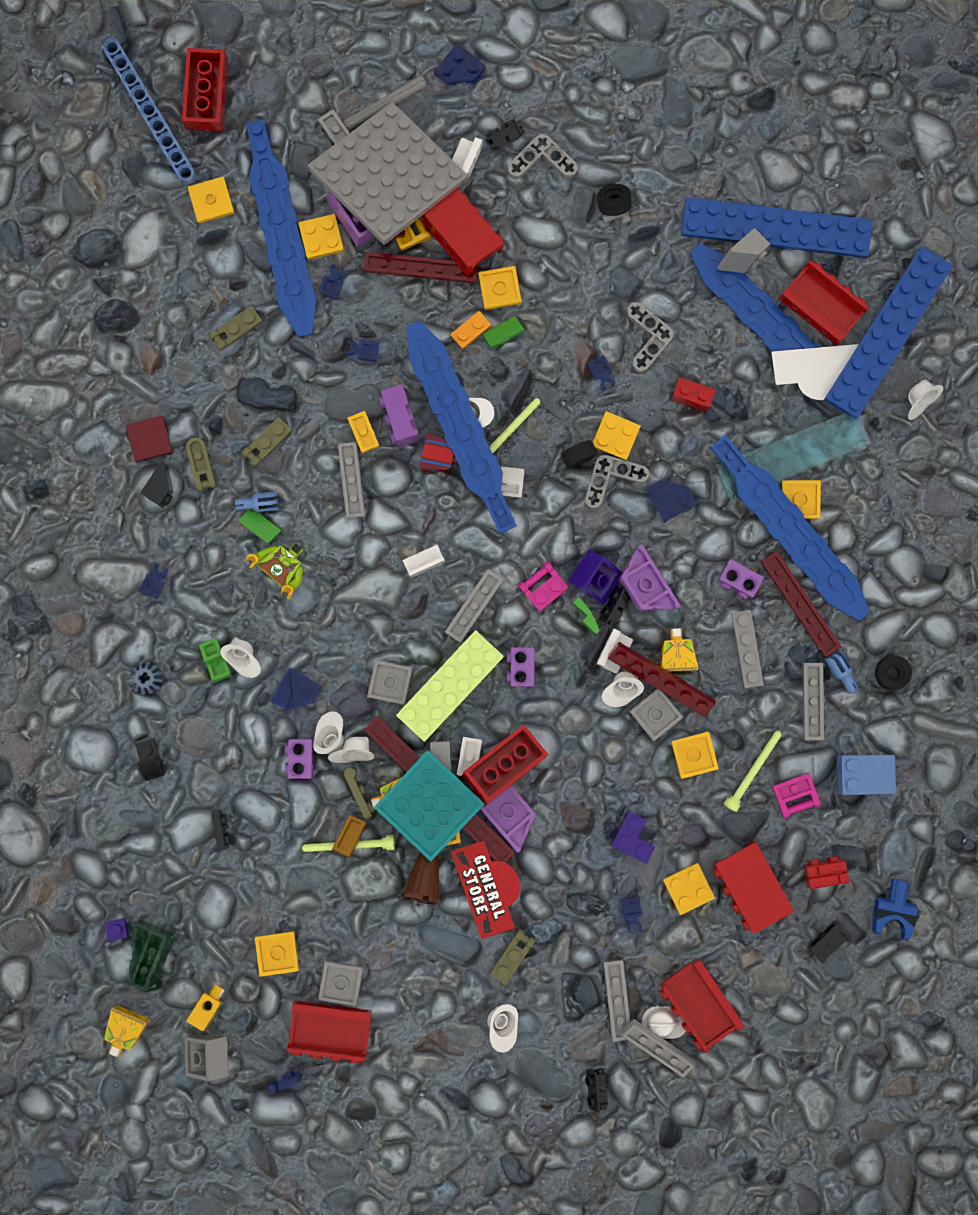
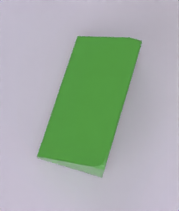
M516 316L482 333L489 348L493 350L523 334L524 328Z
M249 509L238 520L269 545L282 531L253 509Z

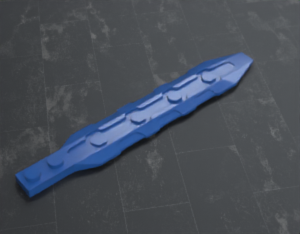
M264 119L248 122L246 127L254 157L249 180L252 193L256 198L260 215L258 218L261 230L264 232L268 249L267 256L269 265L272 266L279 307L298 337L312 335L317 300L307 269L304 245L301 243L297 227L296 211L293 208L288 189L289 182L286 169L272 154Z
M701 243L690 252L704 284L719 299H722L737 314L736 316L763 340V344L771 352L820 348L817 343H814L799 329V325L791 317H787L772 302V298L764 290H760L745 275L746 272L738 273L718 270L717 267L725 257L724 254Z
M420 320L408 325L407 337L410 363L428 396L429 405L439 420L445 434V440L455 455L468 489L484 500L499 534L517 527L501 492L503 471L496 456L492 454L484 436L485 432L474 415L468 402L467 393L452 367L453 363L444 344Z
M726 435L714 443L710 449L733 475L739 498L750 510H753L766 526V530L770 535L777 539L791 556L790 559L795 565L801 568L814 583L816 590L826 602L857 621H860L870 613L858 579L845 563H842L832 552L825 539L820 534H817L807 522L800 509L793 505L781 491L779 484L769 472L751 465Z

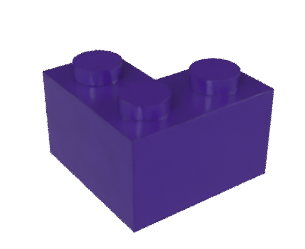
M627 810L610 845L647 864L655 846L638 838L646 820Z

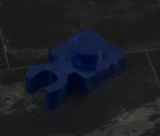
M332 264L330 267L331 275L324 276L318 293L337 300L343 285V281L339 280V278L344 276L345 269L342 267L339 273H335L336 266Z
M360 340V344L357 345L354 341H346L347 345L353 346L351 351L345 350L347 356L358 354V360L377 362L379 342Z
M605 355L587 362L594 381L600 379L602 391H606L605 382H609L612 387L615 386L614 379L608 376L612 373V370Z
M156 563L153 566V575H146L139 591L158 600L165 585V582L161 581V579L168 574L169 569L164 568L163 572L159 573L158 568L160 565Z
M640 897L620 899L623 919H629L627 923L628 932H631L632 924H637L638 930L641 931L642 925L637 920V917L643 916Z
M293 1070L282 1075L283 1078L281 1080L268 1084L267 1090L269 1095L300 1083L302 1080L300 1071L295 1073Z

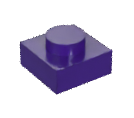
M126 917L105 922L108 942L129 937Z

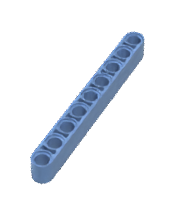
M107 39L103 44V49L181 183L186 187L195 185L197 182L196 173L121 45L116 39ZM126 64L124 68H119L121 65ZM135 80L134 83L128 84L129 81ZM145 95L143 99H138L139 96ZM149 111H154L153 114L147 115ZM163 126L160 131H156L157 127ZM167 142H172L170 146H165ZM176 158H182L179 162H174ZM186 173H191L188 178H183Z

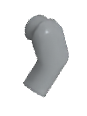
M628 211L618 216L602 214L605 223L614 219L621 220L622 224H628L631 221Z

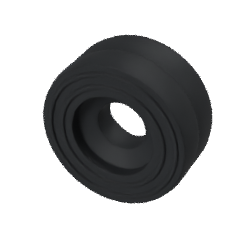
M609 184L602 187L597 193L599 211L607 216H618L626 213L632 205L630 189L623 184Z
M587 440L568 448L561 454V457L566 467L570 469L590 461L598 455V452L592 440Z
M887 656L877 663L875 678L881 687L887 690H899L909 684L912 678V668L909 662L901 656ZM891 667L898 670L896 678H891L888 674Z

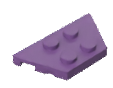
M642 544L639 545L619 578L638 610H672L681 607Z
M511 786L487 806L483 805L481 810L519 853L535 817V812Z

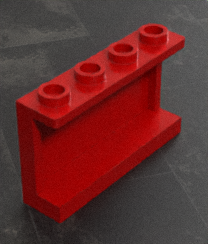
M458 188L421 216L420 221L466 276L473 273L474 267L495 252L501 253L503 251L504 241L502 237L493 231L491 224L482 218L477 207L472 206L466 194L461 193Z
M812 260L807 263L779 297L781 302L836 346L869 308L864 299L856 297L849 287L841 285L833 274H828L818 262H813Z
M751 841L746 844L747 846L718 862H713L715 868L712 870L716 878H721L723 881L722 889L726 896H731L734 901L731 905L736 914H741L743 918L741 923L744 929L755 934L793 913L794 910L755 841Z
M695 958L659 984L662 989L659 991L665 1001L670 1000L673 1005L670 1009L677 1018L679 1016L682 1018L684 1023L681 1025L687 1034L692 1033L695 1037L693 1043L699 1051L703 1049L705 1053H708L710 1047L736 1029L739 1031L745 1027L698 958Z
M297 1000L293 1002L287 1052H291L293 1056L309 1054L311 1058L321 1059L322 1056L330 1057L332 1061L348 1059L350 1063L360 1064L361 1061H365L372 1010Z

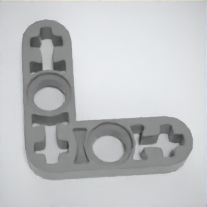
M546 134L536 136L508 165V175L516 180L522 178L542 157L566 179L574 178L578 169L576 162ZM539 141H546V147L542 145L537 153L536 149L539 147ZM530 152L534 154L535 158L532 161H527L524 155ZM557 152L561 155V158L558 161H554L550 155ZM564 159H565V163H564V164H565L568 168L571 167V166L573 167V168H572V172H571V171L565 172V171H566V167L562 164L563 161H564ZM520 166V172L516 171L513 173V167L518 168Z
M634 302L627 308V317L651 336L650 340L632 362L635 372L644 373L671 342L674 333L667 324L642 304ZM636 308H638V313L641 316H643L644 313L646 314V316L643 317L642 322L639 321L641 317L638 314H631L632 309L635 310ZM645 320H654L655 326L653 328L646 327ZM658 325L661 326L659 330L662 333L668 332V338L662 339V334L658 330L656 334L654 333ZM649 345H655L658 348V352L650 354L647 348ZM646 355L648 358L644 363L645 367H637V360L642 361Z
M608 455L599 456L595 462L585 497L586 506L590 509L600 507L609 476L642 484L649 478V470L645 466ZM603 459L607 460V464H609L603 472L607 473V476L602 473H596V470L600 472L601 464L599 462H602ZM624 464L628 469L627 473L619 474L617 466ZM631 467H634L633 472L638 473L640 470H642L643 474L646 475V477L638 479V475L632 473V477H629L628 475L631 472ZM596 477H601L604 480L602 487L594 485L593 480ZM591 488L595 491H602V494L597 493L596 500L599 503L595 502L594 505H591V501L588 500L594 494V491H590Z

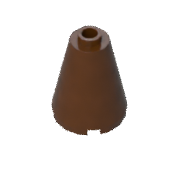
M421 852L419 853L401 892V898L410 901L412 898V900L418 903L439 905L438 855L430 862Z

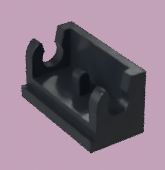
M834 920L807 948L823 964L834 951L852 936L839 922Z

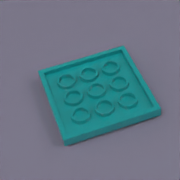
M427 750L374 808L431 862L485 803Z

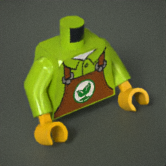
M296 543L288 551L282 546H272L262 549L255 554H249L244 562L247 560L253 562L249 566L251 569L258 563L257 566L282 587L280 595L284 592L289 593L287 599H291L292 593L302 583L303 564L297 560V557L304 550Z

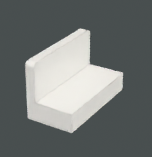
M476 137L474 142L462 138L452 159L468 175V179L482 149V140Z
M501 467L503 471L501 488L503 496L521 498L524 469Z
M435 545L404 559L403 562L410 578L445 563V560L438 545Z
M616 629L612 630L596 663L613 673H618L620 666L607 659L608 654L618 642L629 648L633 642V639L621 634Z

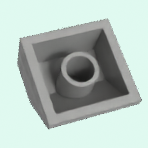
M754 228L728 251L717 269L745 273L750 268L754 270L768 252L766 250L770 243Z
M216 1034L185 1036L186 1076L204 1081L228 1077L227 1037Z

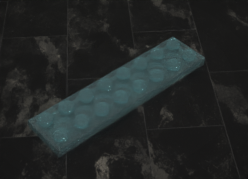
M845 413L742 455L751 465L767 470L774 480L779 482L869 446L871 443L860 417L855 420ZM723 463L715 465L728 500L731 501L739 498L733 475Z

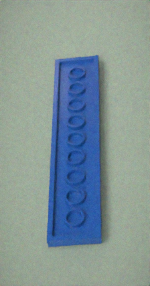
M689 197L685 199L681 236L738 243L755 228L770 243L769 247L868 258L872 229L871 219Z
M923 246L918 249L824 398L825 401L853 419H858L954 265Z

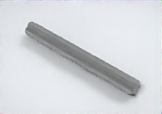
M422 76L417 77L344 120L345 127L350 131L367 121L389 103L393 102L396 104L426 86L424 78Z

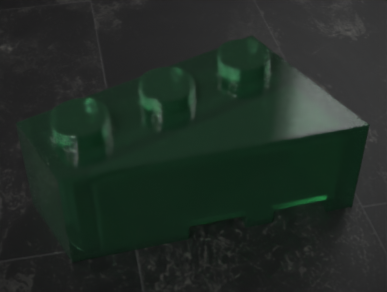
M139 920L133 921L134 936L131 943L133 949L132 959H130L128 985L146 993L155 989L176 934L146 921Z

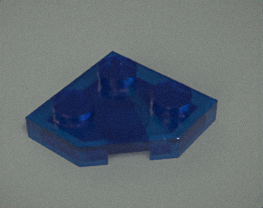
M457 43L434 70V74L447 85H456V83L467 82V84L475 83L486 70V65Z
M661 480L646 489L664 523L698 504L690 488L687 486Z
M288 668L270 701L287 711L313 704L323 686Z

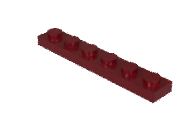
M374 252L365 253L364 272L476 284L478 265L474 267L473 273L466 276L455 261Z
M778 551L762 560L760 563L821 654L827 657L842 646Z
M618 642L608 654L607 659L703 717L716 704L715 699L621 642Z

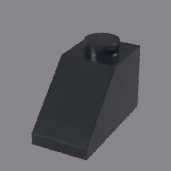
M160 462L140 494L164 508L165 505L167 506L171 502L174 492L169 468L166 464Z

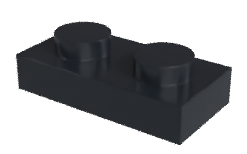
M222 810L211 812L218 851L226 850L229 848L228 845L231 844L230 835L226 833L225 825H227L226 814H223Z

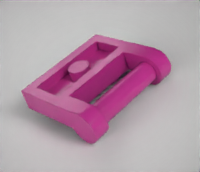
M548 561L528 580L518 585L539 612L569 588ZM549 573L552 576L533 593L530 592L529 588L544 575Z
M809 773L772 786L784 819L789 818L791 814L813 806L814 808L821 806ZM810 794V800L787 808L786 802Z

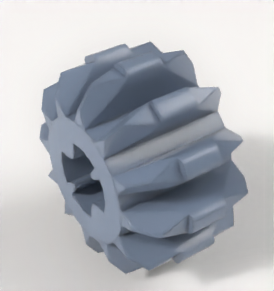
M147 662L145 666L143 663H139V669L133 667L132 670L136 674H130L129 677L134 678V681L130 682V685H136L134 691L138 692L141 690V694L145 695L147 691L149 694H153V688L160 689L157 682L162 683L163 679L158 678V676L162 675V672H156L158 669L157 665L151 667V663ZM143 676H149V681L145 682Z

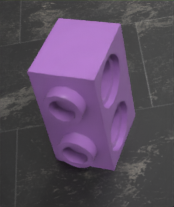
M730 559L725 564L717 581L722 588L728 591L732 589L737 592V596L747 600V598H754L764 577ZM728 571H731L735 574L734 581H729L727 579L726 575ZM747 580L752 583L751 590L744 588V581Z
M511 647V652H507V663H511V671H507V683H511V687H534V648ZM519 652L524 653L526 656V661L523 663H518L515 660V655ZM517 672L525 673L526 679L524 682H517L515 680Z
M289 739L288 743L285 744V755H288V763H285V774H288V778H314V739ZM298 743L304 746V752L301 755L295 752V746ZM297 763H301L304 766V771L301 774L296 773L294 770Z

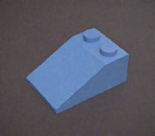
M836 755L837 794H896L895 755Z

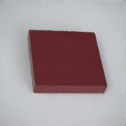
M163 415L126 425L135 462L173 453Z

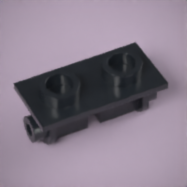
M512 119L504 123L505 127L501 130L497 127L489 131V136L485 140L490 139L489 146L491 150H497L508 144L505 139L506 136H508L510 142L521 137L525 131L522 126L519 127L518 123L522 121Z
M618 586L611 591L610 599L606 606L602 608L601 616L598 619L607 622L612 627L618 623L623 613L618 610V607L625 609L631 598L625 588Z
M602 1068L595 1069V1071L586 1069L587 1104L590 1110L600 1113V1110H606V1106H608L607 1091H600V1088L606 1087V1074Z

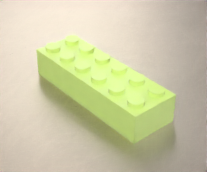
M475 630L396 716L426 742L504 656Z

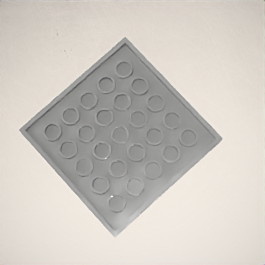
M393 102L389 103L307 165L308 170L383 245L468 180V175Z

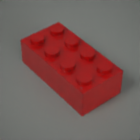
M187 48L182 122L186 130L224 132L228 57L225 50Z
M522 725L463 772L462 777L480 800L485 803L484 805L487 806L543 762L549 754L527 727Z

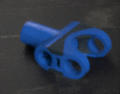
M892 878L888 899L876 898L872 914V930L874 934L880 935L885 924L889 920L896 919L900 924L901 939L908 941L911 938L916 924L918 908L916 904L906 902L909 882Z

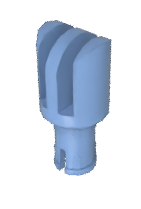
M277 491L255 493L252 498L235 499L236 511L253 509L256 512L279 510V506L260 507L277 504V498L259 499L277 496Z
M838 650L825 659L834 677L842 681L848 694L859 689L851 675L853 669L842 650Z

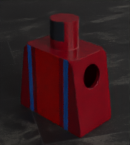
M426 433L419 467L420 471L451 472L452 464L459 465L452 449L449 448L445 439Z

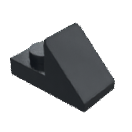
M153 738L135 743L140 761L137 762V765L145 781L165 776L156 739Z

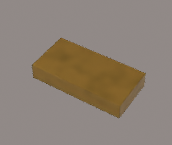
M349 815L332 850L351 858L368 823Z

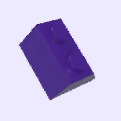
M588 549L568 582L601 605H605L611 591L619 583L622 571L604 556Z

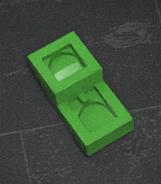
M578 597L572 604L586 616L581 623L596 635L599 632L596 620L587 605Z
M217 638L199 644L204 662L207 664L214 683L232 676L227 661L221 656V645Z

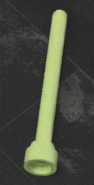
M535 398L489 446L492 454L540 405V399Z
M780 731L774 732L735 794L727 798L723 803L724 806L736 813L740 808L741 797L782 735Z
M386 835V837L378 840L359 841L355 849L383 847L387 851L395 850V836ZM335 842L304 844L302 850L304 852L330 851Z

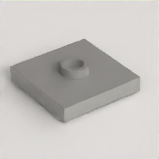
M375 660L367 697L405 705L413 667Z
M659 689L653 691L629 711L653 742L683 718L682 714L664 692Z
M325 960L318 1000L357 1007L364 967Z

